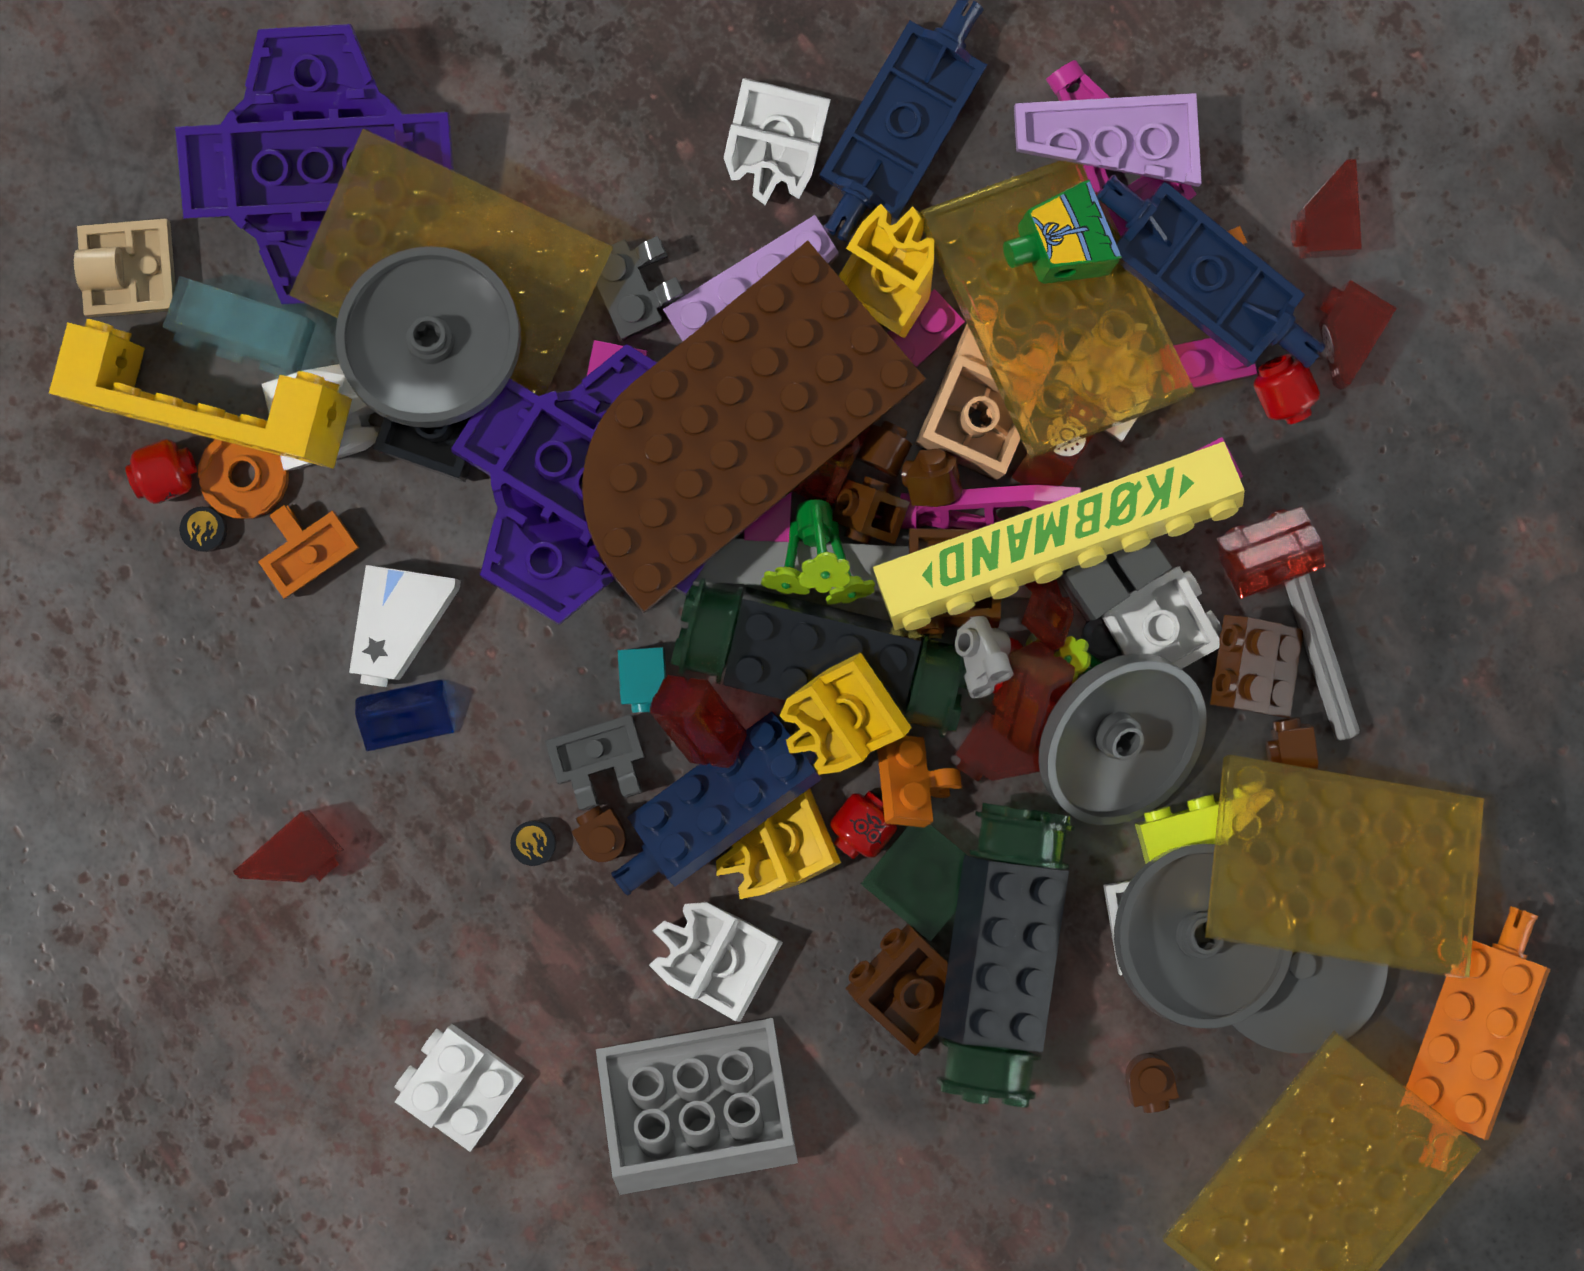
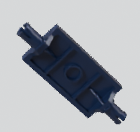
M957 0L942 27L935 28L934 31L925 29L909 20L819 174V178L840 189L843 194L829 221L823 227L831 235H835L841 222L845 220L838 233V239L848 243L851 239L850 236L866 209L875 210L880 204L889 211L891 220L898 221L986 70L987 64L971 56L965 50L966 44L964 41L979 15L984 11L983 7L976 1H973L966 15L962 16L969 5V0Z
M1112 175L1104 184L1103 189L1096 195L1098 201L1100 200L1127 222L1125 224L1127 229L1116 242L1122 257L1118 264L1247 367L1255 363L1269 344L1275 345L1276 343L1299 360L1305 368L1310 367L1319 357L1317 353H1322L1326 345L1320 343L1295 322L1296 317L1293 315L1296 306L1305 296L1303 292L1168 183L1163 182L1151 198H1146L1145 200L1119 181L1115 175Z
M771 711L627 817L644 842V845H642L643 851L616 871L611 872V875L627 896L658 872L662 875L665 874L671 884L676 887L822 780L812 766L815 763L813 759L817 754L812 751L789 754L786 739L790 737V734L773 711Z

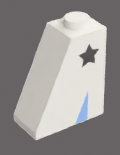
M366 565L349 673L361 674L360 683L381 687H387L388 679L400 680L460 589L461 580Z

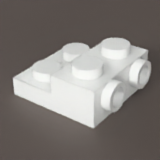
M1180 566L1165 572L1139 591L1135 589L1130 592V597L1101 616L1122 655L1137 653L1157 655L1168 659L1181 669L1219 648L1220 644L1218 636H1220L1222 627L1211 610L1205 613L1197 599V596L1201 595L1202 592L1196 579L1190 571L1183 573Z
M451 1024L444 1033L437 1028L421 1049L428 1056L418 1070L410 1065L398 1080L394 1088L401 1093L395 1100V1103L430 1128L435 1126L471 1152L524 1078V1075Z

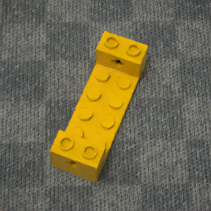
M86 319L85 326L67 322L49 394L85 407L334 469L352 402L351 398L338 392L339 384L326 381L324 377L304 371H297L296 378L279 375L268 421L245 414L238 416L225 412L226 410L201 403H198L197 406L183 402L182 399L161 393L154 395L141 391V389L135 387L145 348L130 342L131 333L114 329L112 325L92 319Z

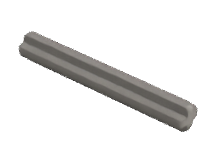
M1305 567L1287 571L1283 574V581L1298 627L1303 631V642L1334 738L1336 740L1353 738L1360 733V729L1309 572Z

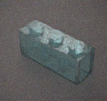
M179 276L163 324L164 329L175 334L173 342L199 350L201 343L218 348L216 356L238 364H242L244 357L260 362L259 370L278 377L279 375L285 376L286 371L293 373L301 371L316 323L308 317Z

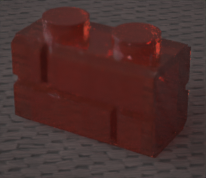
M1303 506L1290 511L1285 509L1277 510L1264 521L1248 527L1244 525L1235 526L1228 530L1224 536L1217 538L1221 564L1228 578L1231 579L1239 599L1325 567L1322 541L1314 526L1311 525V521Z
M1040 641L1032 642L1020 650L1015 649L1007 655L1013 676L1003 682L1002 687L997 691L993 699V705L997 708L992 728L1005 738H1012V743L1026 754H1033L1039 750L1042 733L1048 717L1061 696L1071 686L1075 673L1074 666L1060 656L1055 657V652Z
M668 675L663 679L658 692L652 699L649 708L651 715L690 763L701 765L710 763L712 766L729 768L734 764L746 739V730L736 720L735 715L708 680L697 678L687 680L685 677Z

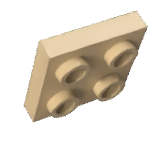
M168 219L77 226L79 250H76L74 253V270L78 287L82 291L84 316L92 318L177 310L171 223Z

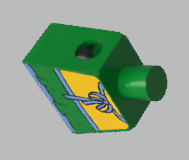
M1090 180L1083 181L1030 208L1018 224L1020 237L1003 243V252L1007 264L1014 268L1031 263L1038 281L1043 284L1106 276L1112 272L1122 258Z

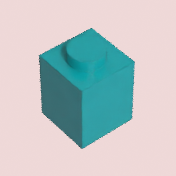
M665 648L617 650L621 704H631L632 713L659 711L658 702H668Z

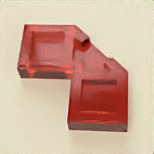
M1056 579L1043 584H1038L1036 581L1024 584L1032 594L1021 623L1052 652L1063 647L1074 617L1069 597H1062Z

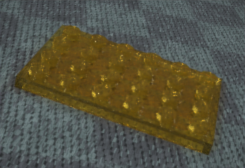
M365 128L362 129L289 296L338 318L343 301L357 279L385 257L411 248L431 246L444 247L466 253L478 259L496 273L508 289L515 304L521 328V345L517 364L510 379L538 396L546 394L614 246Z
M1061 160L920 211V215L924 220V233L927 238L934 239V254L1030 459L1189 398L1195 392L1144 284L1117 263L1112 272L1106 276L1047 284L1038 281L1031 263L1014 268L1007 264L1003 252V243L1020 237L1018 224L1026 211L1088 180L1082 164ZM1099 200L1113 238L1117 242L1121 236L1106 205Z
M1236 755L1225 756L1223 758L1205 938L1455 978L1470 977L1484 798Z
M1334 1030L1163 1235V1242L1199 1271H1378L1481 1148L1479 1144Z

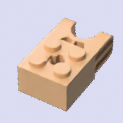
M981 301L968 319L915 444L927 450L941 449L950 452L956 457L958 464L991 479L998 480L1008 470L1058 350L1060 337L1050 331H1046L1034 340L1025 357L1018 359L1007 358L998 353L992 341V329L997 312L992 305ZM978 409L982 412L980 419L986 425L981 424L979 427H976L971 423L968 414Z

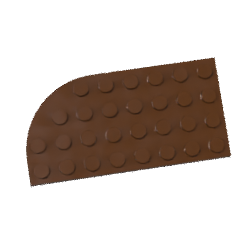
M808 240L630 384L607 409L593 434L585 458L582 485L584 513L588 531L604 565L643 613L647 612L917 389L926 379Z

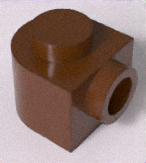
M884 421L881 427L872 425L856 460L897 478L912 447V443L905 439L908 431L888 421Z
M941 449L920 450L915 460H906L904 462L902 482L905 487H908L912 506L941 507L953 503L961 496V479L956 457L952 453Z
M1299 717L1273 721L1274 729H1271L1273 740L1266 741V751L1270 767H1278L1281 775L1317 770L1318 752L1314 727L1307 723L1301 724Z
M598 805L576 818L580 827L571 832L581 850L589 859L596 862H608L615 859L624 850L627 834L613 807L603 813Z
M1151 1053L1140 1054L1129 1062L1125 1072V1079L1130 1103L1134 1107L1142 1106L1144 1113H1154L1169 1109V1100L1179 1098L1175 1076L1171 1067L1161 1057Z

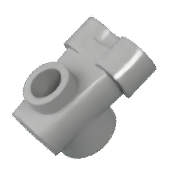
M984 616L972 617L957 630L955 649L964 658L967 671L964 679L969 695L972 698L988 696L994 691L996 684L1004 682L1013 676L1008 659L1011 650L1009 635L1004 630L991 628L988 619Z

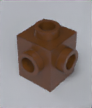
M865 476L863 484L845 478L841 492L835 501L832 518L833 521L847 527L844 534L846 537L869 545L872 537L895 544L910 501L888 494L891 485Z

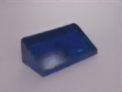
M435 680L361 696L355 700V716L366 752L454 733L443 680Z

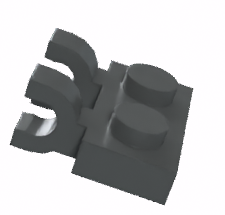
M658 236L643 242L633 250L630 249L627 241L623 239L584 257L619 336L623 341L663 323L658 310L686 295L680 281L676 277L658 285L651 291L647 287L640 269L668 257Z
M631 714L545 740L557 784L560 785L571 781L579 810L585 811L599 805L590 775L608 769H615L623 797L627 798L643 793L633 762L644 759L645 755Z

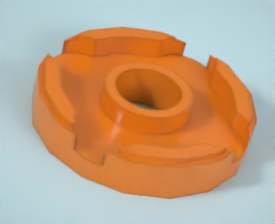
M216 439L205 448L198 464L199 484L204 499L217 512L235 519H255L271 512L283 499L289 484V471L283 470L280 455ZM241 462L250 463L255 470L254 480L246 487H238L232 480V471Z

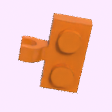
M283 505L270 514V517L287 542L259 560L258 563L283 599H286L360 547L335 511H331L304 530L292 509L288 505Z
M905 735L877 749L884 819L887 824L925 828L933 822L931 796L948 798L950 796L949 788H962L960 770L943 768L928 771L923 737Z

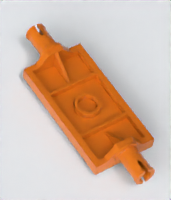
M1510 906L1498 944L1493 943L1492 947L1463 936L1460 937L1400 1102V1106L1429 1117L1428 1121L1432 1123L1421 1156L1418 1158V1161L1424 1164H1431V1167L1446 1171V1165L1458 1133L1463 1134V1132H1467L1484 1140H1489L1551 970L1526 960L1528 955L1524 954L1533 926L1538 919L1537 915Z

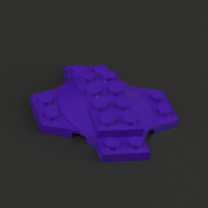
M351 24L258 29L245 82L246 91L244 99L233 110L228 112L221 124L175 127L183 219L229 216L240 229H244L248 234L256 238L260 248L259 253L281 304L344 301L357 279L384 258L390 231L403 219L411 206L456 203L450 113L404 114L395 103L379 92Z
M627 344L586 376L582 383L572 391L559 393L553 391L538 396L512 379H509L501 393L489 405L470 418L451 448L452 453L490 475L491 487L497 505V512L488 540L480 573L481 578L558 625L562 624L615 580L601 560L589 534L584 513L582 485L585 458L590 441L600 420L615 399L630 384L657 363ZM705 564L674 589L686 596Z

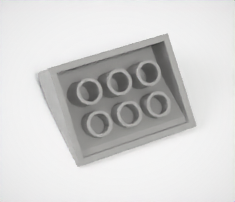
M773 1018L596 1049L612 1178L620 1195L798 1163Z

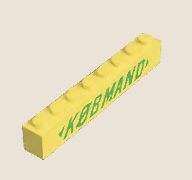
M1223 441L874 566L873 570L894 630L896 631L901 628H905L907 631L916 630L929 624L932 617L946 612L950 615L964 613L975 606L974 602L991 596L993 599L1006 598L1019 590V586L1036 581L1038 584L1053 581L1063 574L1062 571L1080 565L1081 568H1089L1103 562L1107 558L1106 555L1124 549L1125 552L1140 550L1151 542L1150 539L1167 533L1170 537L1182 535L1193 529L1195 523L1209 518H1212L1213 521L1227 519L1236 514L1239 510L1238 508L1243 506L1245 490L1226 444Z

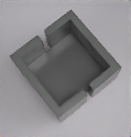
M1150 539L1151 542L1140 550L1134 552H1125L1124 549L1106 555L1107 558L1095 566L1081 568L1080 565L1066 569L1057 578L1086 622L1098 619L1130 597L1129 593L1134 589L1139 591L1172 568L1153 539Z

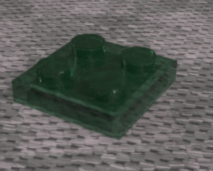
M930 824L925 828L907 826L860 884L931 942L956 911L964 855L967 854Z

